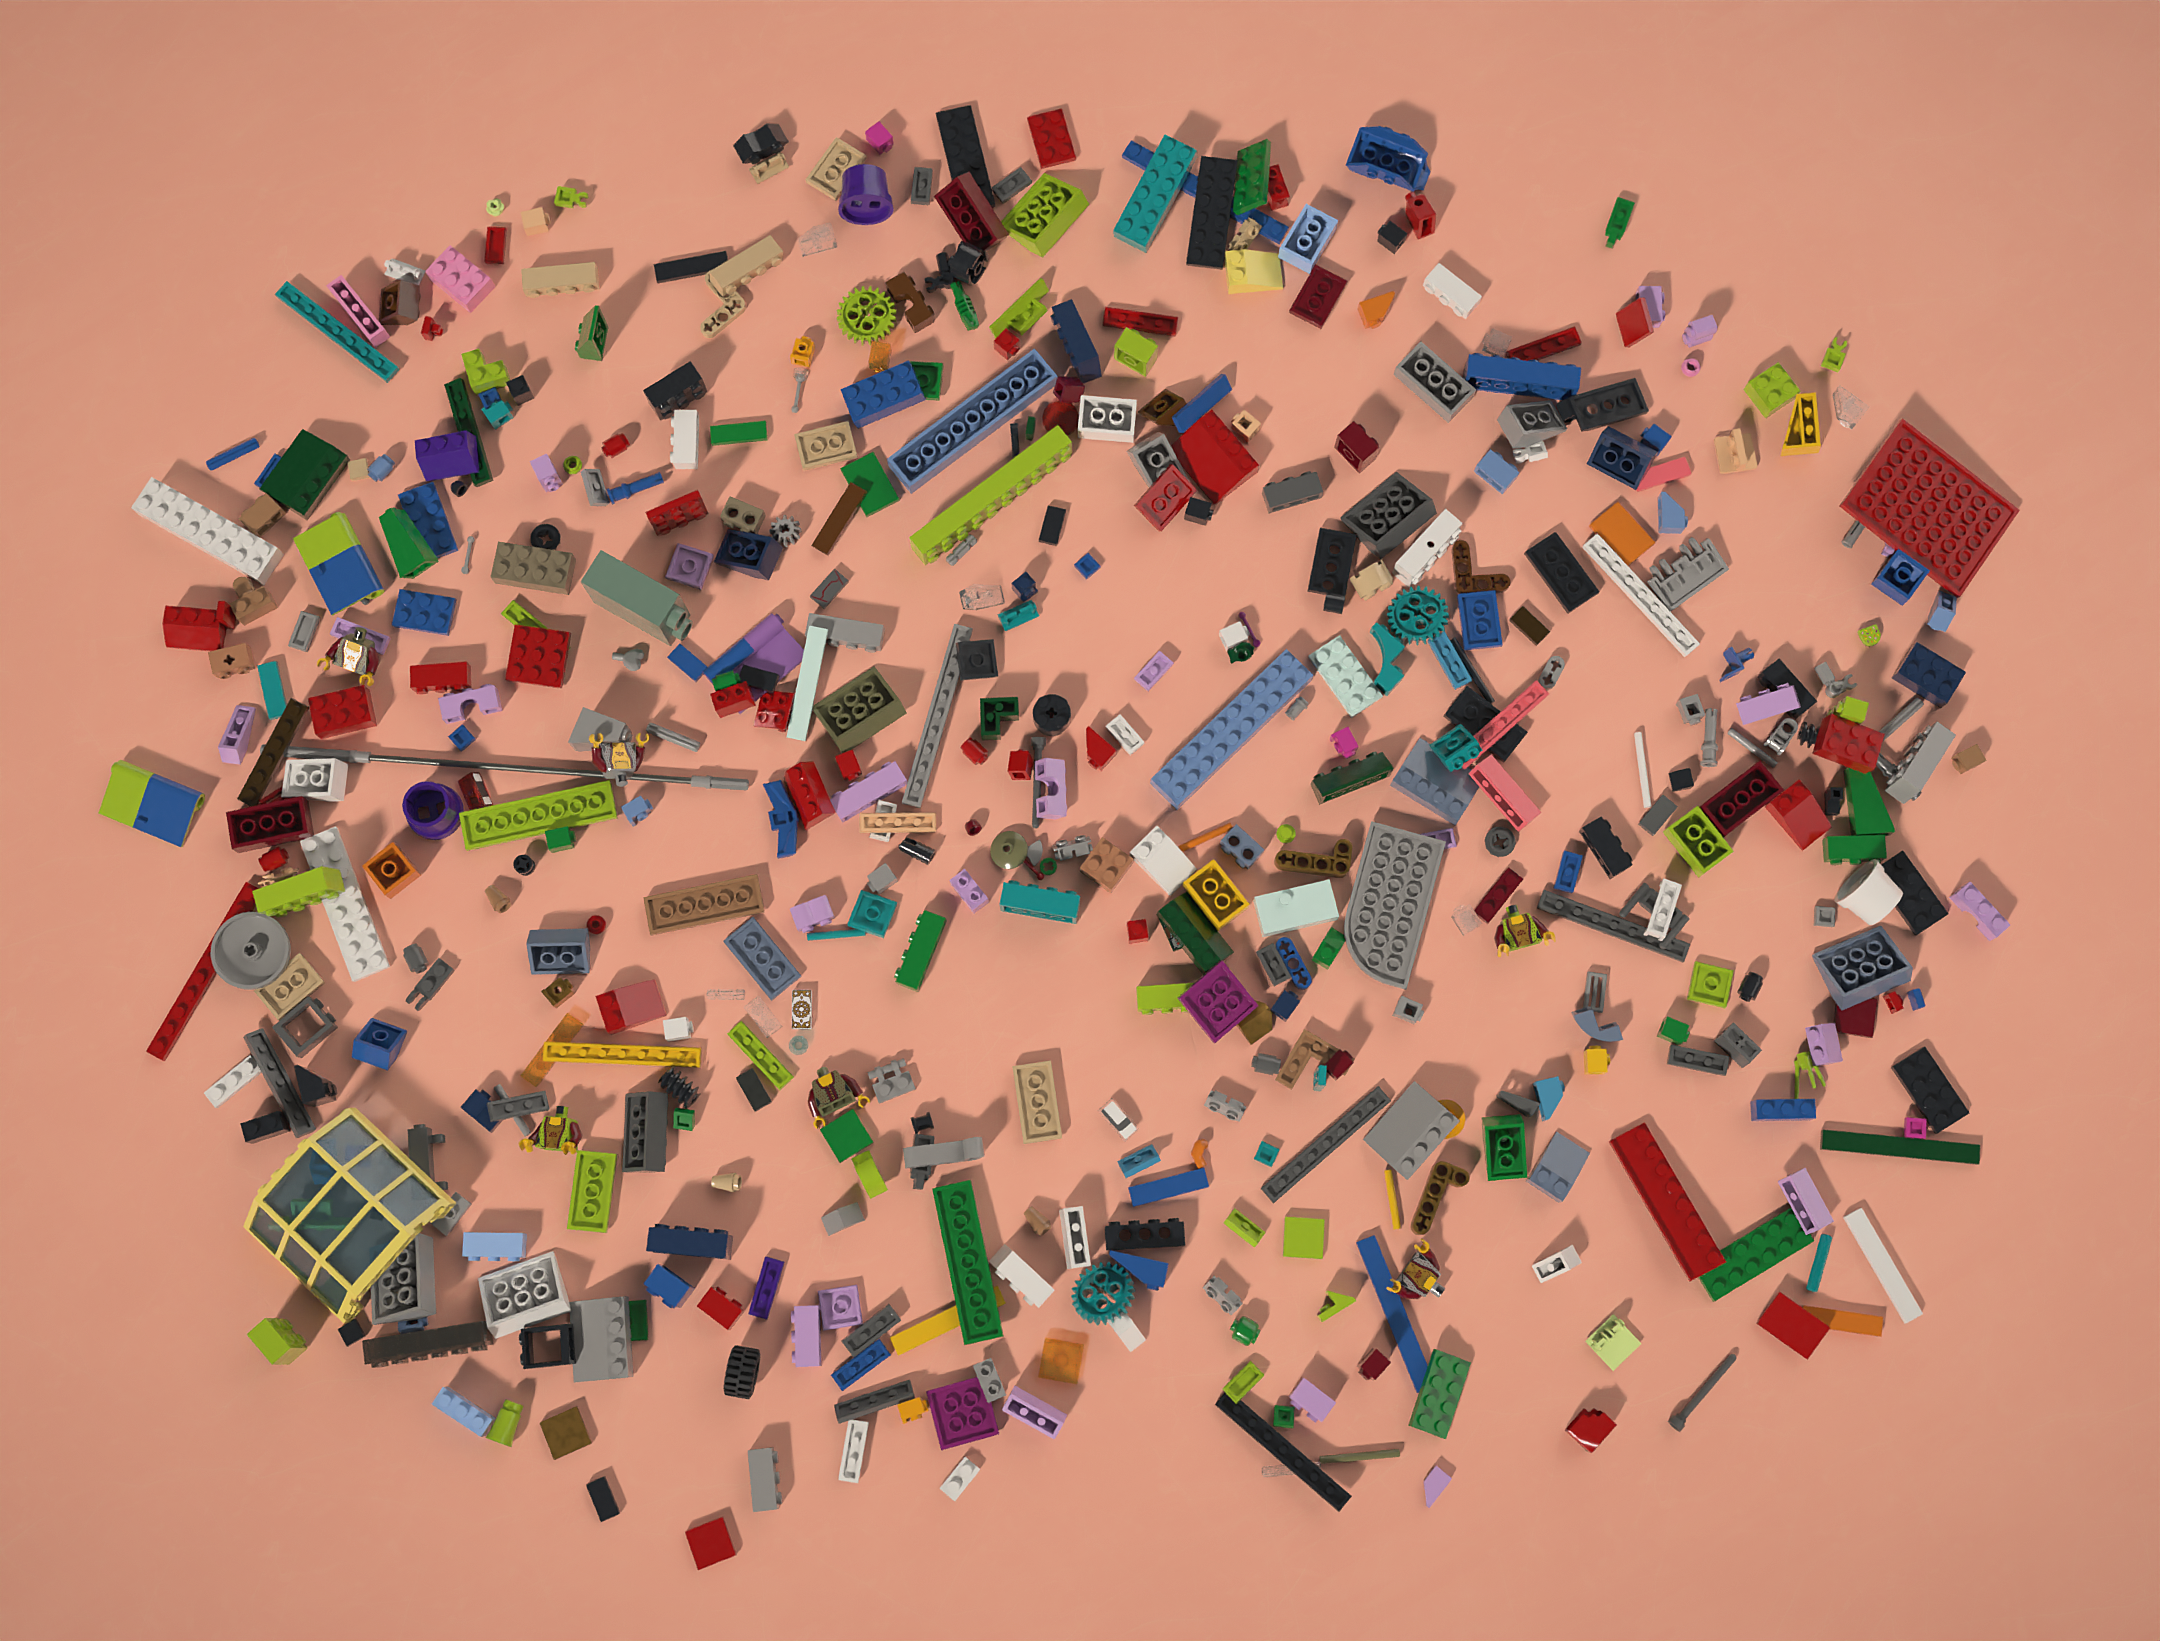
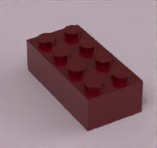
M1759 760L1699 808L1724 838L1781 794L1784 789Z
M303 796L226 812L231 848L237 853L299 841L314 835L309 801Z

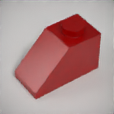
M1089 726L1086 728L1088 764L1095 770L1098 768L1102 771L1117 755V750Z

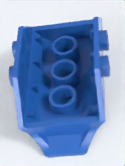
M1381 126L1359 128L1345 165L1349 170L1371 179L1379 178L1387 184H1394L1413 192L1414 190H1424L1431 172L1426 161L1428 153L1415 139H1412L1407 134L1394 132L1389 127Z

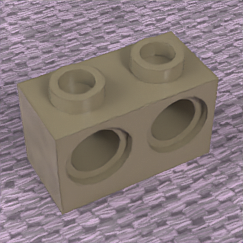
M729 496L720 517L723 524L727 527H737L742 532L758 534L766 515L764 510ZM732 511L738 512L735 517H730L729 514ZM750 518L755 519L753 524H747L746 521Z

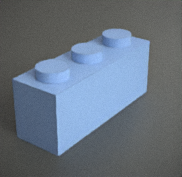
M464 1232L462 1256L468 1257V1261H480V1257H488V1261H500V1257L508 1258V1261L519 1262L520 1258H526L527 1234Z
M442 1387L432 1402L433 1406L480 1437L487 1436L496 1420L494 1416L450 1387Z

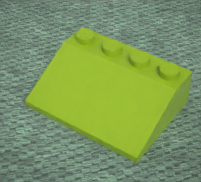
M1043 173L1001 223L1009 236L1030 252L1044 257L1088 207L1089 203L1082 190Z

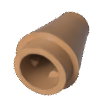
M490 885L485 889V893L494 911L504 913L511 907L510 898L494 885Z
M1033 1206L1024 1212L1035 1234L1042 1236L1052 1227L1050 1220L1034 1209Z

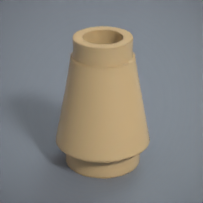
M737 1173L713 1175L711 1185L712 1187L730 1192L740 1191L742 1177L737 1175Z

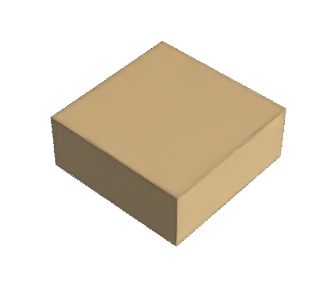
M366 458L347 462L352 481L370 478L368 476L369 471L367 469L369 465Z

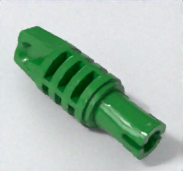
M960 281L957 284L956 282L952 283L950 288L955 296L954 304L962 322L968 331L977 329L979 322L970 297L965 294Z

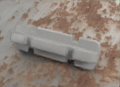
M971 534L965 538V542L962 541L953 550V553L946 557V561L951 566H954L958 562L957 559H961L970 550V547L977 543V539Z

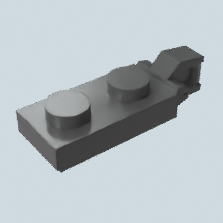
M914 1134L913 1146L934 1144V1136ZM931 1166L910 1168V1178L914 1179L913 1189L923 1190L924 1180H928L929 1175H931Z

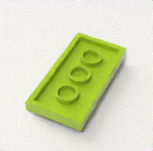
M577 1150L567 1229L607 1233L617 1154Z

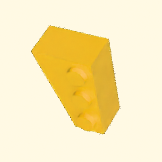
M1816 392L1796 395L1781 456L1819 453L1821 443Z

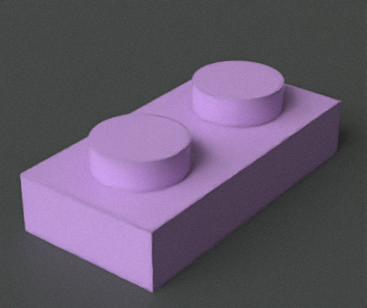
M1159 650L1134 677V680L1149 692L1174 663Z

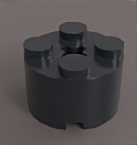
M961 241L957 252L948 261L951 276L972 286V283L976 284L986 269L983 265L985 261L988 262V253L968 242Z
M1048 694L1042 696L1033 707L1034 725L1043 735L1058 736L1070 725V706L1067 700L1059 695ZM1051 712L1054 713L1053 718L1049 716Z

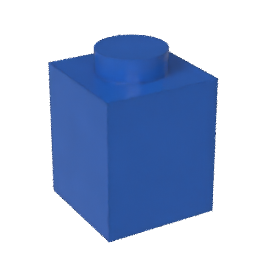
M1653 424L1650 429L1646 427L1642 432L1640 443L1658 452L1656 456H1658L1672 436Z

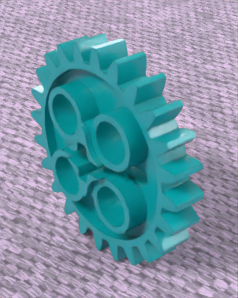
M1411 586L1410 592L1403 589L1402 596L1397 593V600H1391L1393 606H1388L1390 611L1387 613V618H1389L1388 625H1392L1390 627L1391 632L1396 631L1395 636H1401L1402 641L1408 639L1409 644H1411L1414 640L1416 645H1419V642L1422 640L1426 644V639L1429 638L1433 642L1434 635L1440 637L1439 631H1445L1443 625H1448V606L1445 605V599H1441L1440 593L1435 595V589L1428 592L1427 586L1424 590H1421L1420 586H1417V590H1413ZM1412 602H1419L1416 606L1411 605ZM1429 610L1435 611L1434 614H1428L1427 612ZM1402 617H1409L1406 621L1401 620ZM1419 625L1425 626L1424 629H1417Z
M1100 1262L1099 1268H1096L1093 1264L1091 1271L1087 1268L1085 1269L1086 1275L1079 1274L1081 1281L1075 1280L1078 1287L1072 1288L1075 1294L1071 1295V1298L1074 1301L1072 1305L1083 1320L1087 1319L1090 1324L1094 1321L1096 1325H1099L1100 1321H1102L1104 1325H1107V1320L1110 1319L1114 1323V1317L1117 1316L1121 1319V1312L1128 1313L1125 1308L1126 1306L1132 1307L1129 1300L1135 1299L1132 1293L1136 1290L1133 1287V1280L1130 1279L1131 1276L1123 1267L1120 1268L1118 1264L1112 1267L1110 1262L1105 1267ZM1091 1284L1096 1285L1104 1294H1108L1116 1302L1112 1303L1104 1294L1099 1293Z

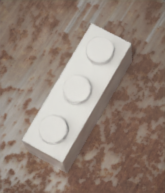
M1440 263L1428 274L1423 283L1428 293L1437 296L1443 305H1448L1457 316L1465 319L1480 304L1482 298L1479 293Z
M674 410V416H671V427L674 428V434H671L670 437L671 445H673V452H670V462L674 464L675 469H698L699 414L697 410Z
M1083 1206L1060 1209L1067 1269L1091 1266Z

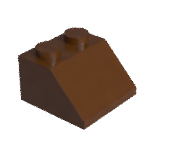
M400 279L381 289L379 323L381 325H409L418 321L420 314L418 308L421 297L419 293L420 286Z

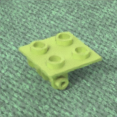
M1614 1314L1585 1341L1612 1371L1641 1345L1640 1341L1624 1326L1625 1323Z

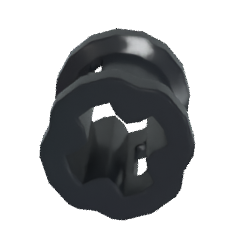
M930 1112L917 1118L911 1117L915 1134L928 1128L934 1129Z

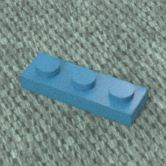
M1445 631L1440 633V637L1434 636L1433 642L1428 639L1427 642L1454 690L1472 682L1469 673Z

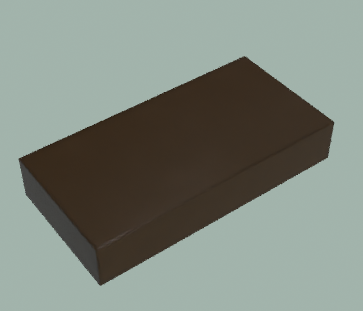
M1524 606L1509 619L1536 646L1550 633Z

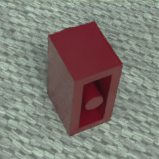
M1372 1348L1357 1365L1360 1369L1358 1373L1365 1380H1376L1391 1364V1361L1377 1348Z

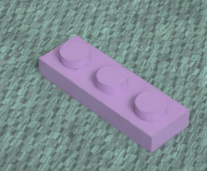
M336 618L330 632L331 636L339 639L350 633L354 634L356 627L364 628L367 630L365 638L374 641L377 653L384 655L391 640L389 636L342 618Z

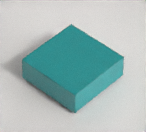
M1261 1141L1254 1160L1272 1167L1280 1149Z

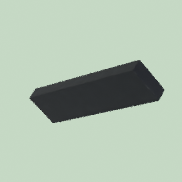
M721 251L654 264L656 281L659 284L706 275L707 272L728 261L727 252Z

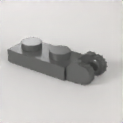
M438 958L405 1001L410 1004L421 993L424 997L415 1006V1009L420 1011L429 1000H432L455 970Z

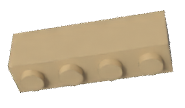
M769 235L711 270L710 281L722 297L727 294L730 295L738 287L750 283L756 276L765 274L769 268L778 266L783 260V250L772 236Z
M595 262L521 269L522 289L526 297L537 298L539 295L556 296L559 293L575 294L580 291L590 293L600 290L598 268Z

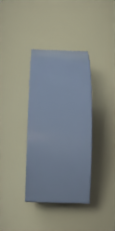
M1590 1006L1571 1012L1577 1024L1589 1036L1607 1042L1623 1040L1619 1025L1616 1022L1598 1027L1593 1009Z

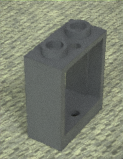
M308 996L272 1027L299 1058L307 1055L338 1028L334 1023L336 1019L331 1013L328 1012L326 1014L322 1009L324 1005L318 998L313 999ZM311 1006L326 1025L301 1046L286 1026Z

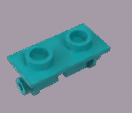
M1031 599L998 614V617L1006 632L1039 617L1035 603Z

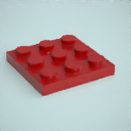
M698 490L645 512L657 536L666 535L676 527H685L688 525V522L701 520L709 514Z
M515 624L505 680L562 689L571 633Z

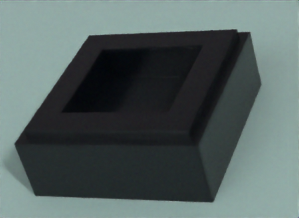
M357 1319L338 1329L347 1347L366 1337Z

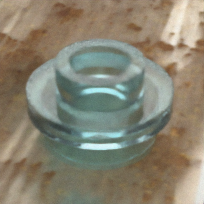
M794 1036L789 1041V1049L795 1055H802L808 1049V1041L803 1036ZM797 1042L802 1043L800 1049L795 1048Z

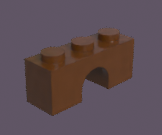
M902 272L885 282L886 289L896 304L903 300H909L913 303V306L904 313L914 333L934 323L933 315L935 313L930 305L926 306L924 303L925 298L920 290L917 291L914 286L916 284L911 276H907L905 272Z

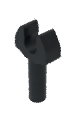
M1018 423L1010 424L1012 458L1020 454Z

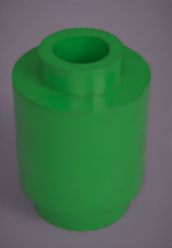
M733 670L716 675V678L712 679L715 691L741 683L738 673L734 674Z

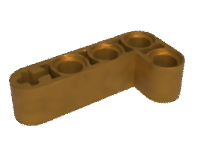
M1347 839L1338 840L1333 849V856L1281 850L1276 854L1274 865L1282 871L1343 878L1350 869L1352 844ZM1345 845L1348 852H1339L1338 846ZM1282 856L1285 857V864H1281L1280 859ZM1292 857L1295 858V859H1294V862H1293V866H1291ZM1305 859L1307 866H1299L1297 860ZM1323 861L1327 868L1321 870L1317 867L1316 863ZM1343 864L1346 870L1339 872L1336 869V865Z
M1444 1161L1433 1165L1410 1227L1414 1234L1420 1236L1430 1230L1447 1184L1457 1188L1468 1184L1470 1176L1466 1170ZM1439 1165L1446 1169L1444 1176L1437 1174L1436 1169ZM1456 1173L1463 1174L1464 1182L1462 1184L1456 1182ZM1431 1184H1436L1439 1187L1438 1194L1435 1195L1430 1192ZM1425 1202L1432 1205L1430 1213L1424 1212L1422 1208ZM1419 1214L1423 1217H1429V1220L1427 1218L1424 1219L1422 1225L1425 1229L1418 1231V1226H1416V1223H1420L1422 1220Z

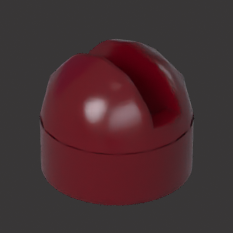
M970 819L965 824V830L970 836L977 835L982 829L980 823L975 819Z

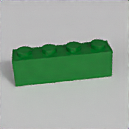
M924 910L923 914L918 915L916 920L918 927L915 932L912 931L908 941L911 943L909 949L904 950L901 958L903 964L901 968H897L894 975L896 984L919 992L947 922L945 917Z

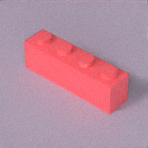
M1492 755L1477 764L1468 773L1518 832L1542 813Z

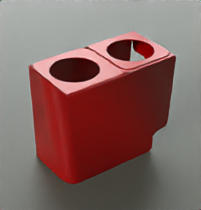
M1583 1408L1566 1427L1565 1431L1587 1452L1592 1453L1617 1424L1601 1410L1598 1411L1593 1408L1588 1412Z

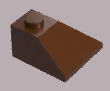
M1164 389L1141 408L1138 413L1157 425L1176 426L1172 416L1187 403L1184 398Z

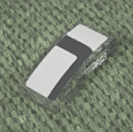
M1113 1098L1109 1099L1097 1110L1124 1142L1139 1130L1138 1126Z

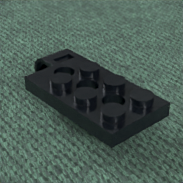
M1321 527L1319 529L1307 592L1326 595L1323 611L1342 614L1357 534ZM1333 545L1338 546L1340 552L1333 554L1329 548ZM1333 563L1337 569L1334 572H1330L1326 569V565ZM1330 581L1333 584V588L1330 590L1325 589L1323 582Z

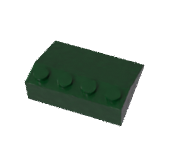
M302 429L259 490L267 493L271 498L308 521L350 459L347 454L333 445Z

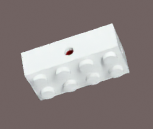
M1445 508L1396 562L1392 574L1408 588L1412 584L1416 585L1422 579L1425 570L1428 572L1434 566L1437 557L1441 558L1446 553L1450 544L1453 545L1457 541L1459 534L1462 532L1460 528L1463 523Z

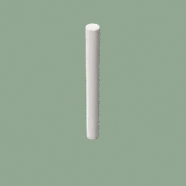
M1642 732L1634 733L1643 806L1644 808H1650L1651 799Z

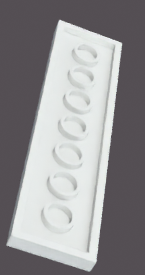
M335 826L313 835V837L301 840L300 843L310 870L323 866L339 869L346 892L340 893L338 898H326L322 902L352 981L356 982L390 968L338 828Z

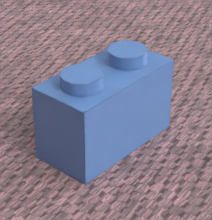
M1491 449L1476 465L1474 470L1476 474L1502 495L1520 473L1515 465L1508 464L1503 460L1500 453L1494 452Z

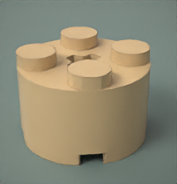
M1383 560L1368 566L1358 572L1359 575L1350 578L1358 595L1365 601L1375 596L1376 590L1380 589L1382 592L1393 584L1392 580H1394Z

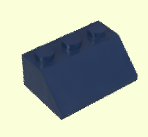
M1608 426L1602 431L1587 465L1637 490L1658 452Z

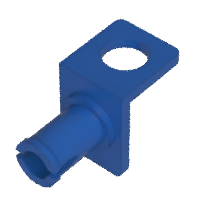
M1730 647L1723 653L1732 671L1724 675L1719 680L1720 683L1739 674L1745 668L1742 663L1754 658L1753 652L1748 654L1752 649L1746 648L1736 654L1733 647Z

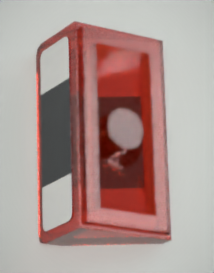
M470 772L458 780L469 810L493 806V802L479 772Z

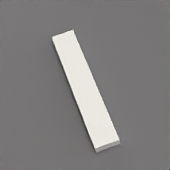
M1859 1208L1844 1216L1846 1224L1904 1324L1923 1315L1863 1209Z

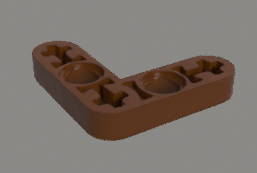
M1458 540L1454 543L1451 552L1455 589L1459 594L1494 590L1496 593H1502L1508 590L1511 580L1506 574L1472 576L1469 544L1464 540ZM1459 545L1462 547V549H1465L1462 553V558L1460 559V552L1459 550H1456ZM1459 563L1466 564L1467 571L1460 572L1457 565ZM1466 576L1465 584L1469 585L1466 590L1459 586L1462 584V577ZM1491 579H1493V583H1498L1502 579L1506 584L1504 587H1501L1500 584H1494L1493 588H1491ZM1485 580L1488 583V587L1481 589L1478 586V581Z

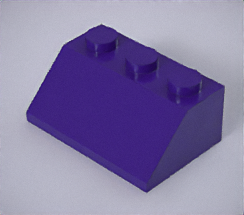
M468 431L414 440L416 460L427 482L479 472L476 436Z

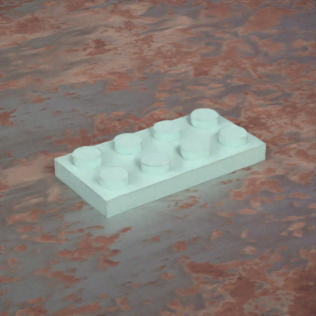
M1340 635L1308 656L1351 718L1383 698L1379 689Z

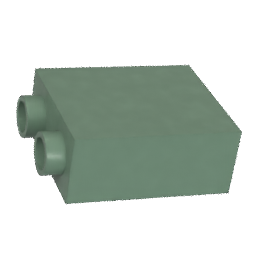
M600 550L580 581L595 604L669 646H672L676 638L683 641L692 628L693 621L689 619L690 613L680 594Z

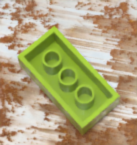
M321 866L252 892L258 913L266 914V916L275 915L276 918L287 916V912L304 910L305 906L309 904L311 906L321 904L322 900L326 898H338L340 893L346 891L340 870Z

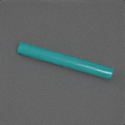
M858 929L807 933V940L866 936V932Z

